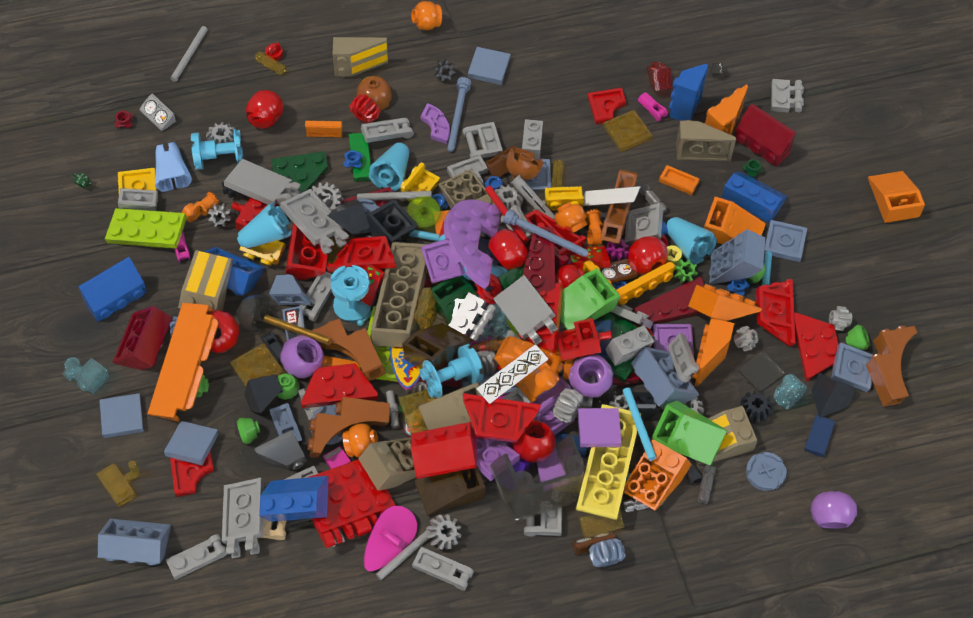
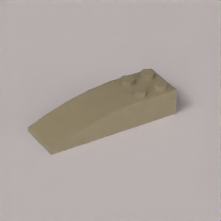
M392 242L391 251L397 266L396 268H386L371 327L373 345L403 347L402 343L416 332L427 272V265L421 246L428 244Z

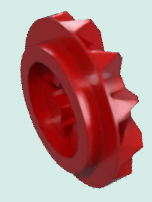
M490 274L489 285L487 286L492 287L490 291L486 292L485 289L475 284L478 289L476 293L479 294L480 299L484 300L486 304L496 303L493 298L502 292V286L495 275Z

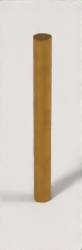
M269 315L264 316V322L299 335L308 336L326 345H330L332 342V338Z

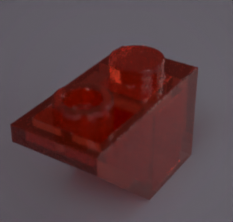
M651 62V65L646 66L651 89L654 91L672 89L670 67L662 62Z

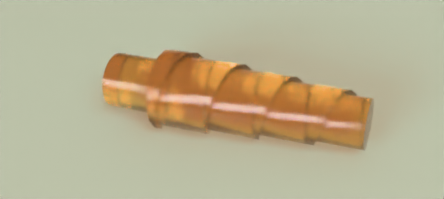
M495 339L469 344V349L473 348L475 351L498 350L503 340L497 341Z

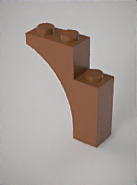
M620 169L615 189L635 187L638 173ZM632 202L610 204L604 221L601 240L620 243Z
M337 319L328 322L322 327L311 330L332 338L330 345L318 343L322 349L339 351L355 360L362 368L368 381L386 374L366 328L357 330L348 336L341 320Z
M904 325L891 331L890 329L880 331L879 335L873 340L878 354L871 357L866 367L883 407L900 404L909 396L902 378L901 357L906 343L917 333L915 326L906 327Z
M343 397L339 403H336V415L317 413L314 419L311 418L309 430L312 431V438L308 439L307 450H310V457L318 458L324 446L333 437L350 429L353 425L367 424L369 426L385 427L389 422L390 403Z

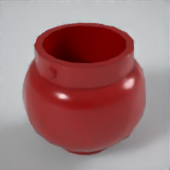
M573 264L564 265L555 274V283H561L564 290L584 275L581 267L577 269Z

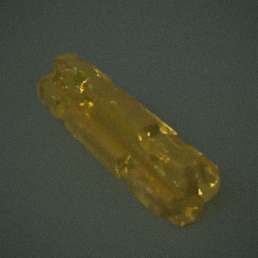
M258 51L255 55L256 61L277 74L282 75L286 71L283 64H278V61L265 53Z
M562 160L554 161L552 188L562 187Z

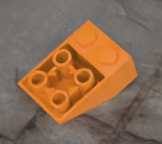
M748 85L737 88L731 96L723 98L720 104L711 107L707 111L704 124L732 135L744 106Z
M903 171L868 176V181L884 223L920 217L925 206L919 189Z
M715 197L704 229L715 234L717 243L725 244L746 229L762 236L766 223L734 202Z
M705 284L704 287L696 285L688 305L703 314L723 321L757 313L762 310V308L755 306L756 302L747 298L744 300L742 295L730 294L729 291L721 288L716 289V287Z
M711 318L710 324H705L696 362L700 369L693 373V378L696 379V387L725 359L734 323Z
M652 439L651 445L656 459L649 461L646 452H644L626 481L623 492L656 511L680 484L692 464L686 457Z

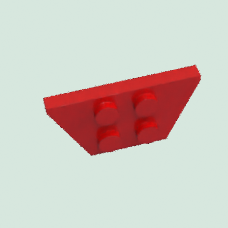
M379 236L350 239L345 247L337 253V260L333 264L328 263L326 268L328 272H334L342 266L352 267V265H356L364 269L367 264H371L378 269L396 268L397 265L387 237Z
M788 279L782 283L776 282L771 285L759 286L756 289V306L762 308V310L757 312V324L786 345L792 347L795 344L793 280Z
M561 283L555 284L556 288L547 293L545 291L539 293L556 315L551 320L558 329L551 333L547 326L543 325L535 331L542 339L537 344V347L552 353L557 351L563 285ZM519 334L518 337L521 340L530 342L535 345V343L531 340L530 337L524 340L522 336Z
M794 313L795 334L805 381H809L813 376L823 373L829 367L834 366L838 340L834 325Z
M356 363L319 367L311 378L301 401L302 408L335 405L343 397L378 400V393Z
M463 393L462 398L476 437L513 443L518 442L541 408V404L499 398L489 404L483 396Z

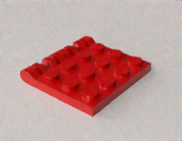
M359 459L309 476L329 477L327 517L311 518L326 548L335 546V541L337 544L343 542L339 529L343 528L349 540L354 538V532L357 537L372 532V527H374L378 520L377 515H381L387 508L396 506L387 489L379 491L376 489Z

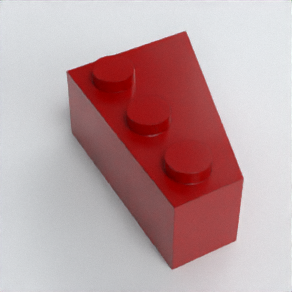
M537 209L525 215L529 223L538 227H554L555 235L584 248L586 237L574 234L567 226L565 228L561 227L556 223V220ZM554 243V247L558 249V254L561 256L566 255L570 259V255L577 254Z

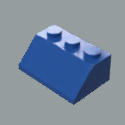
M707 64L684 70L679 78H675L672 86L674 88L671 94L672 100L669 105L671 118L679 121L692 120L702 99L708 70Z
M740 171L732 174L725 184L722 199L734 202L747 212L768 223L773 220L788 197Z
M218 247L203 251L233 259L227 288L233 290L232 292L236 295H244L251 292L265 270V267Z
M129 257L78 286L86 307L97 322L108 318L115 311L125 308L127 304L147 293L145 284Z
M318 476L270 481L260 495L259 516L270 522L327 517L329 477Z

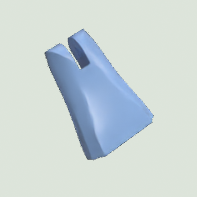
M175 142L168 143L169 151H165L163 144L156 146L155 187L162 192L174 189L172 178L175 180L176 188L179 189L188 187L192 181V177Z

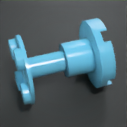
M234 129V142L218 144L215 143V140L201 141L199 132L191 133V141H194L192 155L196 170L204 168L203 160L216 159L219 154L235 153L237 165L243 159L240 130Z
M352 265V267L342 266L332 274L330 284L332 293L335 296L333 308L336 315L342 320L353 324L365 318L371 310V306L360 301L368 293L370 282L367 272L359 266Z
M469 344L459 347L458 359L450 361L448 367L436 371L431 362L428 360L423 361V368L419 370L422 380H426L427 390L431 398L442 397L441 382L451 378L457 381L466 377L472 384L483 381L484 375L479 372V369L482 368L481 361L473 348L469 349Z

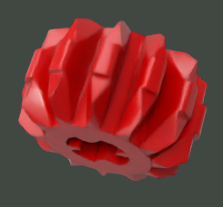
M365 94L356 96L349 106L354 117H357L364 124L374 122L381 113L376 102Z

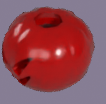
M260 90L254 94L246 106V116L249 123L259 129L273 126L283 113L284 104L282 98L271 90Z
M502 229L496 232L489 241V249L505 270L520 268L525 264L528 257V249L514 231Z
M645 236L639 238L631 245L627 261L632 270L643 276L666 264L669 250L660 239L654 236Z
M213 310L207 313V315H213L218 321V328L221 329V336L219 339L213 340L210 351L223 353L233 348L237 343L240 332L234 317L228 312Z
M532 420L518 442H511V447L520 454V459L530 463L542 462L548 459L555 449V435L547 424Z

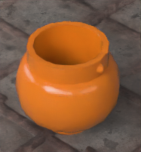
M430 1L419 2L415 9H412V22L419 29L426 31L439 27L442 23L441 6Z
M568 202L557 208L558 212L555 214V220L561 227L565 228L567 226L574 233L587 225L585 211L579 204Z
M356 424L351 426L350 429L343 431L344 448L350 457L354 455L355 457H360L370 443L378 442L376 430H372L367 424Z

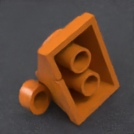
M508 336L503 340L494 359L503 369L533 347L534 344ZM558 345L556 353L539 348L548 360L515 384L528 398L530 403L535 401L544 391L553 388L559 381L558 374L564 369L563 363L566 360L561 359Z

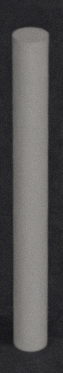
M205 26L200 28L170 77L172 81L176 82L208 31Z
M431 191L357 194V199L369 200L431 198Z
M426 530L377 572V577L380 580L386 577L428 540L426 538L427 535L431 534V532Z

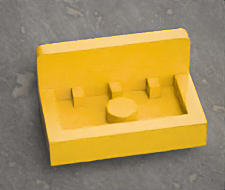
M421 162L418 167L415 166L409 178L402 182L400 186L401 192L431 191L432 193L440 183V177L425 170V164ZM427 198L406 200L420 207Z
M582 186L545 188L547 207L550 210L558 211L557 208L571 202V204L577 203L583 208L584 196H582Z
M274 241L248 249L240 246L239 250L244 253V257L252 260L256 257L261 259V263L271 266L272 263L278 265L286 244Z

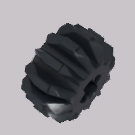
M756 390L752 394L747 392L745 397L741 398L740 406H743L749 422L755 420V423L759 424L761 420L765 423L768 417L772 415L773 403L770 402V396L764 397V391L760 394Z

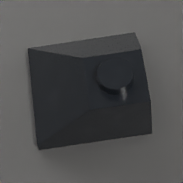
M395 199L367 214L372 237L386 236L390 248L392 242L402 243L418 227L416 222Z

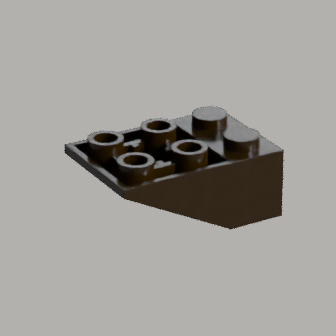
M440 323L414 332L402 343L404 359L420 369L423 368V361L428 360L435 370L438 371L445 368L450 361L458 356L459 347L470 344L473 339L444 323Z
M478 467L414 479L427 516L485 498V485Z

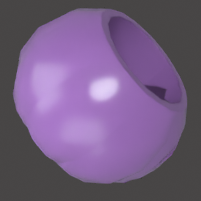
M299 335L286 341L280 354V360L285 370L289 374L302 379L312 376L315 370L322 366L324 359L320 344L305 335Z
M585 355L576 360L573 366H571L569 381L571 386L583 397L596 398L609 390L613 382V370L603 357L599 355ZM592 374L597 377L598 382L589 384L584 380L586 376Z
M828 491L820 493L814 498L811 503L810 512L812 519L819 527L845 528L849 527L857 516V505L853 498L846 493Z

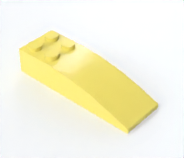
M602 404V407H601V408H617V407H612V406H608V405ZM618 408L621 447H591L576 510L616 520L637 434V428L631 412Z

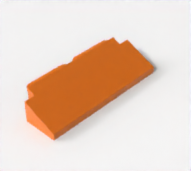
M182 303L147 413L148 415L179 422L180 418L176 416L177 410L186 411V409L193 407L204 373V369L200 364L201 361L208 359L218 327V321L213 315H207V313L213 311L209 305Z

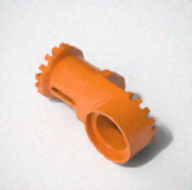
M208 192L207 196L200 202L197 201L195 204L189 203L182 210V213H185L187 216L186 220L193 222L201 214L204 216L208 215L209 209H212L215 203L217 205L220 204L217 197L213 193Z
M593 209V211L590 210L591 212L587 211L585 213L589 225L587 242L589 245H601V241H603L601 240V233L604 224L600 220V211Z

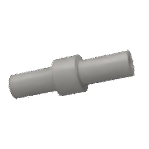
M387 391L386 396L387 402L390 403L389 416L392 429H398L400 427L398 419L399 407L395 402L394 391Z

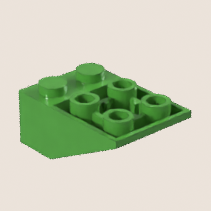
M598 268L582 275L563 290L560 322L567 330L575 329L573 322L590 318L595 320L615 310L620 295Z
M674 401L666 405L651 439L677 453L712 465L728 430L681 402Z

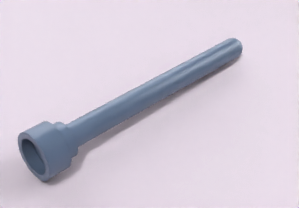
M465 77L457 80L456 87L459 93L447 148L449 152L455 150L465 94L471 87V80Z
M511 209L504 216L503 223L509 226L518 225L583 257L589 254L588 250L519 218L517 212Z

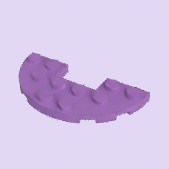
M463 200L457 203L445 217V239L450 242L452 247L450 252L457 263L461 262L467 270L465 272L466 275L485 289L489 285L493 259L478 250L480 233L482 231L492 238L498 232L501 212L493 204L491 205L479 200Z
M555 406L543 415L538 412L539 415L534 420L547 424L554 435L571 424L561 422L553 416ZM476 437L477 467L489 480H493L520 460V454L510 448L511 442Z

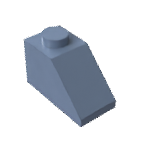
M293 275L276 276L269 295L278 305H310V299Z

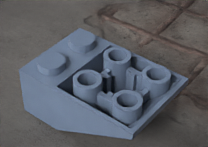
M746 229L715 249L711 254L709 283L716 284L749 278L762 271L765 237Z

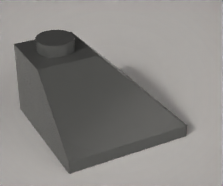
M292 430L255 448L263 463L289 471L300 469L304 466V463L308 462Z

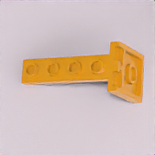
M588 260L584 263L582 271L586 274L596 268L599 269V267L594 265L591 260ZM668 262L617 289L616 291L620 295L617 306L626 304L628 300L634 297L638 298L643 292L653 290L662 282H668L673 277L676 266L672 262Z

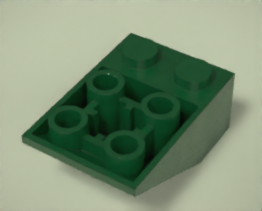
M462 275L447 279L428 290L430 305L445 319L448 326L453 318L456 299L464 300L468 292L476 297L478 296L470 283ZM479 315V317L477 318L476 322L474 323L475 325L479 323L480 319L482 318L481 315ZM492 320L488 321L485 328L493 324Z

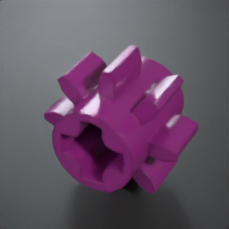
M625 239L620 240L619 244L608 241L606 250L611 260L620 261L623 257H628L629 245H625Z

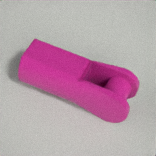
M647 92L638 98V102L656 121H660L661 117L668 115L666 108L657 103Z
M183 231L178 247L174 248L178 262L186 258L190 260Z

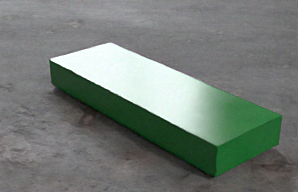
M362 133L349 134L350 150H355L362 154V159L360 160L361 167H353L354 182L371 180L369 178L371 163L368 143H366Z

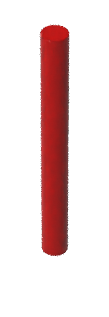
M491 186L486 187V193L504 217L508 209ZM511 225L513 231L526 244L529 239L521 227Z

